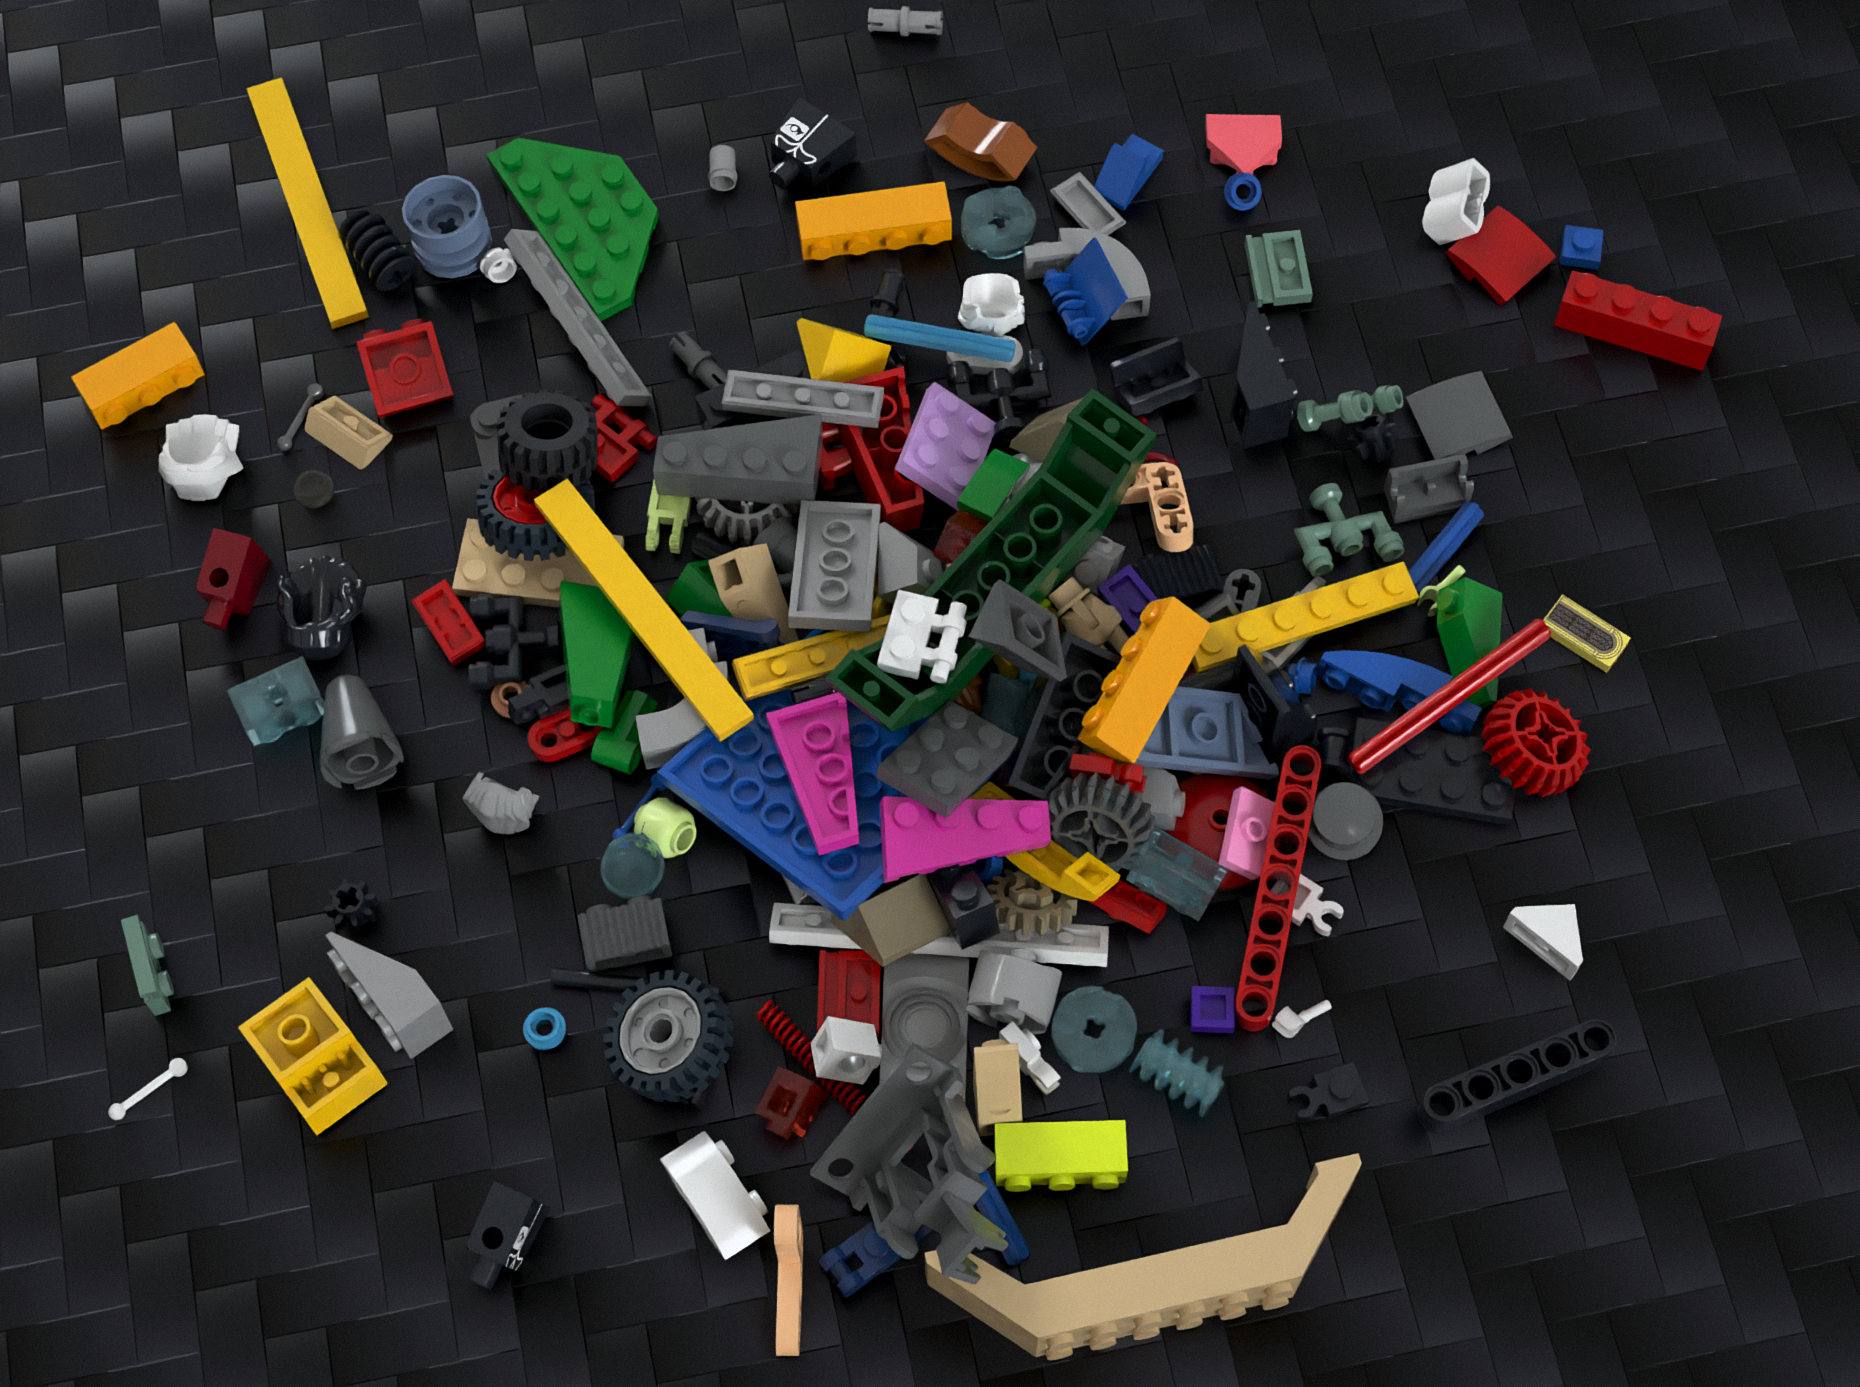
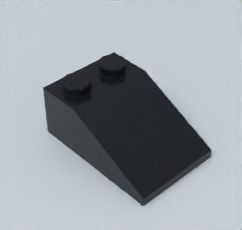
M1244 644L1237 650L1229 692L1241 695L1249 711L1248 715L1251 722L1257 726L1263 738L1259 745L1272 764L1285 757L1291 748L1298 745H1307L1313 741L1317 727V717L1308 703H1302L1294 692V684L1289 675L1283 670L1279 671L1272 660Z

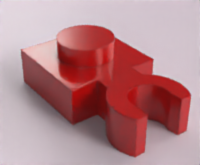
M1090 752L1086 755L1073 754L1069 767L1073 779L1080 772L1090 778L1097 771L1102 779L1108 780L1113 775L1114 781L1120 785L1129 782V791L1143 793L1147 776L1142 775L1143 766L1136 764L1116 765L1114 759H1110L1108 756L1097 752Z

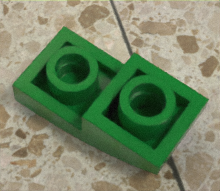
M994 449L977 469L957 501L958 509L986 522H990L1004 507L1008 498L1011 499L1015 495L1030 469V464L998 449Z

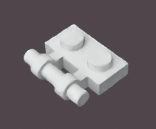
M898 590L877 661V667L883 672L918 680L921 667L924 665L933 668L930 676L932 681L946 683L949 670L955 668L958 656L955 653L958 638L964 635L967 622L964 617L967 606L960 602H952L948 614L942 616L937 614L939 599ZM931 632L942 634L939 648L932 649L927 647Z

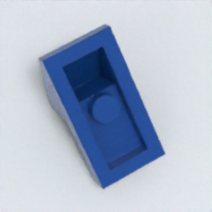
M1134 134L1130 135L1123 146L1114 143L1094 188L1108 203L1124 211L1163 159L1164 150Z

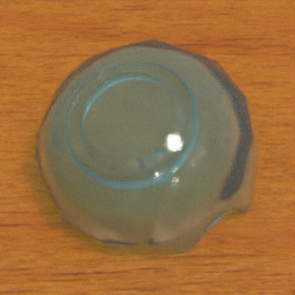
M628 833L609 843L601 861L600 875L608 891L620 899L630 900L653 893L662 879L665 860L659 845L649 837L642 834Z

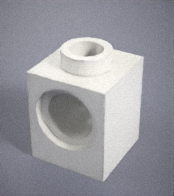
M828 1016L811 1042L817 1077L863 1085L872 1070L876 1069L881 1062L882 1047L878 1043L874 1024Z

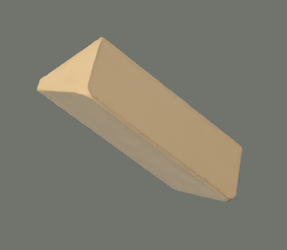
M335 395L308 410L305 431L358 469L362 470L368 466L392 440V434Z

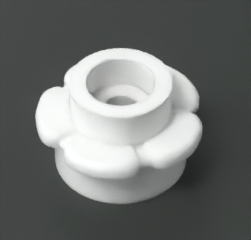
M497 247L489 250L480 261L481 272L485 273V276L495 283L508 281L514 276L517 269L515 259L513 258L514 254L508 248L502 250V248Z

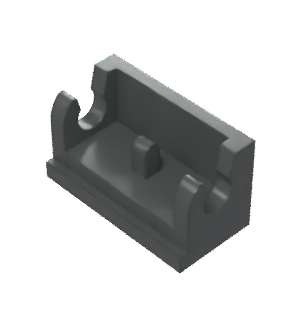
M1466 454L1389 469L1384 493L1394 524L1455 512L1465 502H1470L1474 491L1473 480L1467 481L1466 471H1468L1469 464Z

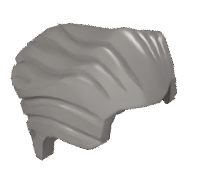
M478 772L462 798L477 819L493 833L514 834L529 828V819L532 818V811L540 796L532 794L529 789L521 787L519 791H515L487 777L481 780L484 773Z

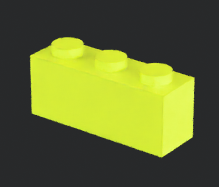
M1125 1120L995 1123L996 1186H1005L1007 1191H1028L1031 1189V1185H1049L1051 1190L1065 1191L1075 1188V1184H1092V1187L1095 1189L1107 1190L1117 1188L1119 1183H1126L1128 1159Z

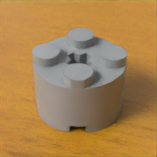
M1013 949L1010 955H1003L991 950H981L967 997L966 1011L973 1018L993 1027L997 1026L998 1021L1007 1024L1013 1021L1021 1031L1027 1028L1032 1034H1042L1046 1031L1051 1020L1062 972L1056 968L1035 963L1036 955L1025 950Z

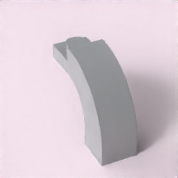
M1059 228L1058 242L1042 241L1030 246H1024L1023 268L1025 278L1028 280L1043 278L1044 273L1050 269L1064 272L1092 238H1097L1128 297L1110 317L1111 321L1149 315L1151 294L1146 274L1134 254L1114 238L1089 229Z
M704 628L689 630L688 632L730 684L727 661L718 662L715 642L706 643ZM686 698L669 709L635 716L646 770L663 767L707 727Z

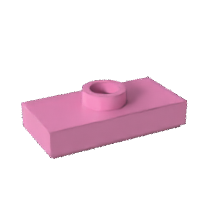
M1243 786L1233 791L1219 865L1250 880L1261 877L1275 802Z

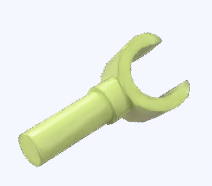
M1458 565L1437 586L1424 587L1420 592L1417 606L1423 600L1431 599L1435 603L1430 608L1428 616L1436 615L1439 590L1456 582L1466 572L1465 569Z

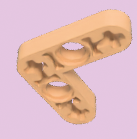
M1167 462L1142 464L1131 483L1133 486L1128 488L1119 505L1148 502L1159 546L1169 552L1187 550L1193 544V520L1179 468ZM1161 481H1165L1168 488L1162 489ZM1164 504H1174L1177 505L1178 508L1167 510L1162 509L1160 506ZM1177 525V533H1173L1170 526Z
M775 1205L774 1244L778 1258L776 1356H799L803 1227L799 1205Z

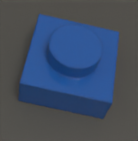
M1565 225L1560 265L1598 270L1601 262L1603 230Z

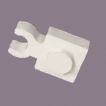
M1300 874L1291 921L1300 926L1307 917L1312 920L1313 927L1318 933L1329 936L1332 927L1322 921V915L1331 913L1341 919L1344 910L1336 902L1320 901L1319 897L1323 893V888ZM1278 880L1271 889V892L1276 895H1282L1290 889L1284 881Z
M1012 1021L999 1032V1039L1008 1041V1044L1018 1043L1020 1069L1026 1076H1031L1037 1087L1046 1096L1060 1085L1058 1083L1060 1076L1040 1057L1041 1052L1039 1049L1041 1045L1027 1028L1021 1031Z

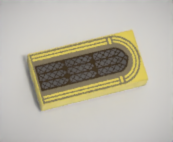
M1564 595L1560 597L1543 620L1551 630V638L1606 673L1631 639Z

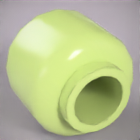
M658 797L641 806L636 812L634 818L636 841L662 858H673L683 854L694 843L696 827L693 815L687 809L668 798Z

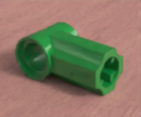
M627 691L615 713L612 728L603 727L597 735L591 752V760L631 775L637 768L642 756L635 716L658 712L660 709L659 703L641 691Z

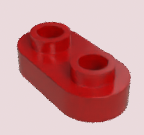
M570 708L533 724L528 732V743L532 754L537 759L553 762L593 746L597 735L603 727L595 726L591 731H582L581 728L585 724L572 722ZM549 739L557 741L553 747L543 746L545 741Z

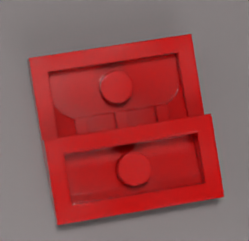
M1499 205L1483 218V223L1478 233L1459 239L1445 251L1468 281L1476 277L1499 306L1507 302L1556 258L1555 254L1532 230Z

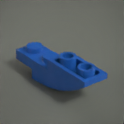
M1349 650L1325 652L1320 660L1317 675L1331 688L1336 690L1344 689L1357 696L1366 706L1373 709L1380 708L1388 713L1396 700L1401 702L1408 711L1450 682L1453 677L1411 659L1384 653ZM1464 700L1436 721L1439 722L1443 729L1450 733L1470 736L1482 708Z

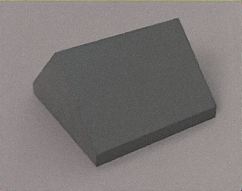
M1001 579L994 583L968 637L1025 672L1061 682L1067 678L1056 615Z

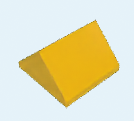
M800 318L796 322L811 379L842 383L884 371L892 346L853 332Z

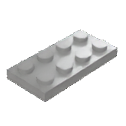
M801 500L788 613V628L871 632L881 504Z

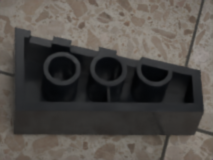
M1065 632L1060 635L1067 678L1060 682L1039 675L1036 676L1014 736L1018 738L1016 751L1001 767L995 782L997 787L1018 800L1045 801L1070 766L1072 755L1076 754L1083 742L1077 739L1084 727L1082 725L1083 717L1092 706L1097 704L1103 693L1101 690L1103 681L1110 672L1116 670L1122 657L1071 633Z

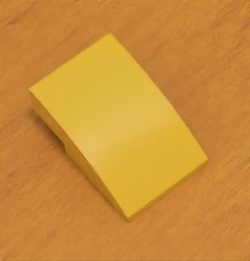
M310 977L238 1027L316 1135L323 1132L388 1084L378 1067Z

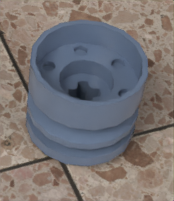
M436 176L414 186L405 197L402 207L404 223L411 238L417 261L425 271L437 277L457 278L469 275L480 268V261L493 248V239L480 194L471 182L459 176Z

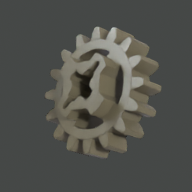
M1020 868L1015 873L1005 869L1003 877L994 876L992 878V885L987 886V891L994 901L998 924L1006 922V931L1009 932L1015 928H1020L1024 936H1027L1030 930H1036L1040 936H1045V930L1048 928L1055 932H1060L1061 924L1070 925L1072 923V916L1077 914L1078 898L1063 894L1044 885Z

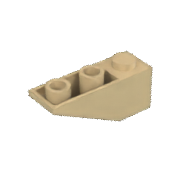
M767 543L738 548L708 561L720 599L733 618L757 622L767 618L775 619L780 629L779 641L785 645L799 641L795 628H788L789 609Z
M996 1039L982 1043V1047H974L973 1091L979 1137L994 1135L995 1123H1022L1018 1043L1008 1044L1006 1040Z

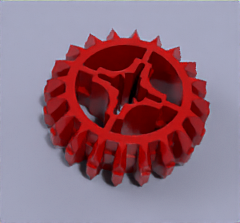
M1530 688L1521 692L1515 690L1503 699H1499L1482 722L1485 727L1480 735L1487 741L1483 751L1492 755L1489 765L1499 767L1501 770L1500 778L1508 777L1511 779L1512 789L1523 786L1527 796L1537 792L1541 798L1551 793L1553 795L1562 793L1569 786L1571 787L1576 783L1589 764L1586 758L1591 751L1584 744L1588 734L1579 730L1582 720H1574L1569 714L1571 707L1562 708L1559 705L1558 697L1549 700L1544 690L1538 693H1534Z

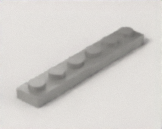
M511 229L504 238V241L514 254L513 258L523 267L531 279L532 286L540 292L549 305L551 314L564 327L571 343L578 348L587 361L590 371L598 377L606 389L609 399H613L617 406L643 407L650 399L651 394L538 231Z

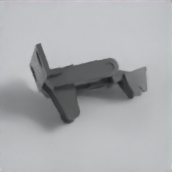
M912 1043L811 1168L810 1175L849 1196L852 1207L858 1211H861L868 1203L877 1235L887 1240L891 1249L903 1258L912 1259L917 1254L919 1248L914 1234L923 1224L939 1232L942 1241L936 1247L942 1274L975 1285L981 1279V1276L976 1273L978 1269L977 1264L967 1258L973 1248L977 1247L982 1250L987 1246L1003 1252L1009 1245L1003 1239L1006 1233L977 1212L973 1206L988 1189L987 1184L981 1181L979 1173L985 1172L994 1163L996 1157L988 1147L981 1143L962 1096L958 1094V1091L964 1085L959 1069ZM917 1062H923L930 1066L931 1072L922 1081H912L906 1076L909 1066ZM923 1132L933 1158L927 1165L932 1183L900 1161ZM844 1158L851 1161L853 1168L845 1176L837 1177L828 1171L829 1165L836 1159Z

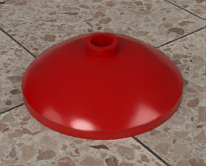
M1204 773L1202 776L1196 775L1178 785L1180 791L1185 792L1183 816H1176L1174 831L1156 829L1158 847L1168 866L1185 881L1205 889L1230 890L1253 882L1254 880H1250L1218 864L1227 823L1219 825L1213 818L1224 816L1228 820L1233 791L1241 786L1269 799L1268 796L1258 786L1238 776ZM1279 842L1275 844L1276 850H1278Z

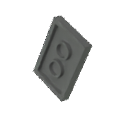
M949 700L878 765L876 778L947 818L1016 751L1018 738Z

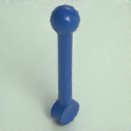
M657 773L651 778L652 786L623 826L613 831L612 838L616 843L622 844L627 841L628 831L634 825V818L638 809L651 801L657 791H662L666 788L665 785L659 782Z

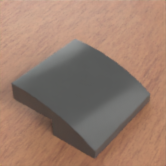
M1482 371L1439 382L1406 397L1435 460L1463 455L1474 449L1478 455L1513 438Z

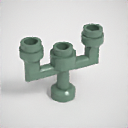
M1385 385L1378 387L1371 396L1367 392L1362 393L1360 390L1341 393L1335 403L1320 406L1314 400L1301 401L1298 404L1297 417L1301 428L1305 432L1318 430L1322 422L1341 418L1346 424L1364 421L1366 417L1372 414L1373 408L1382 413L1394 412L1396 409L1403 406V394L1399 386Z
M1335 483L1324 484L1316 488L1309 497L1314 509L1324 511L1329 522L1296 528L1294 530L1304 552L1302 561L1306 569L1314 577L1327 574L1334 566L1328 548L1321 546L1320 539L1329 538L1336 552H1339L1342 556H1351L1359 552L1363 547L1361 531L1371 529L1375 537L1374 548L1383 561H1393L1399 558L1405 551L1399 533L1391 530L1382 511L1346 519L1339 506L1342 492Z

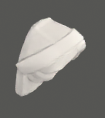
M207 414L193 415L191 418L180 419L178 423L166 425V442L163 445V451L159 454L158 460L159 472L167 483L173 485L179 498L191 501L215 499L222 491L228 477L243 469L236 454L239 425L231 424L226 419H219L216 415Z

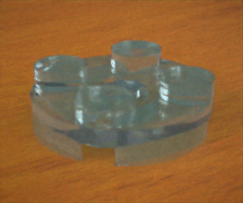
M1007 186L1005 188L986 189L969 196L964 202V209L961 215L962 237L970 249L975 252L976 249L985 252L988 258L1007 259L1022 253L1024 246H1027L1035 234L1036 214L1028 199L1022 196V192L1017 187ZM995 218L1006 220L1004 227L999 229L996 224L989 225V222Z
M1097 986L1081 987L1067 994L1054 1013L1051 1026L1052 1042L1059 1056L1070 1064L1071 1068L1076 1072H1105L1120 1065L1133 1051L1137 1030L1136 1016L1127 1000L1116 993L1114 995L1111 992L1103 991L1102 987ZM1093 1020L1096 1025L1103 1024L1106 1029L1101 1031L1100 1038L1093 1039L1092 1036H1086L1083 1033L1087 1029V1021Z

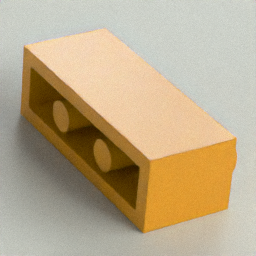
M173 322L71 376L88 409L103 430L110 425L121 423L127 416L146 406L156 404L162 397L175 390L193 384L196 379L205 374L195 352L177 324Z

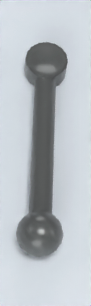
M315 383L308 387V398L287 433L277 441L279 449L287 451L292 447V438L307 415L309 408H311L314 401L321 399L324 395L320 384Z

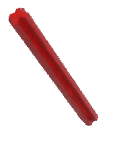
M1535 619L1351 752L1348 756L1351 767L1358 774L1365 773L1547 641L1551 635L1550 628L1542 619Z

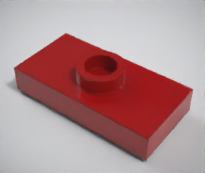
M446 579L411 600L453 666L486 647V641Z
M1120 879L1096 901H1088L1105 910L1110 917L1125 921L1148 934L1163 919L1168 908L1162 901Z

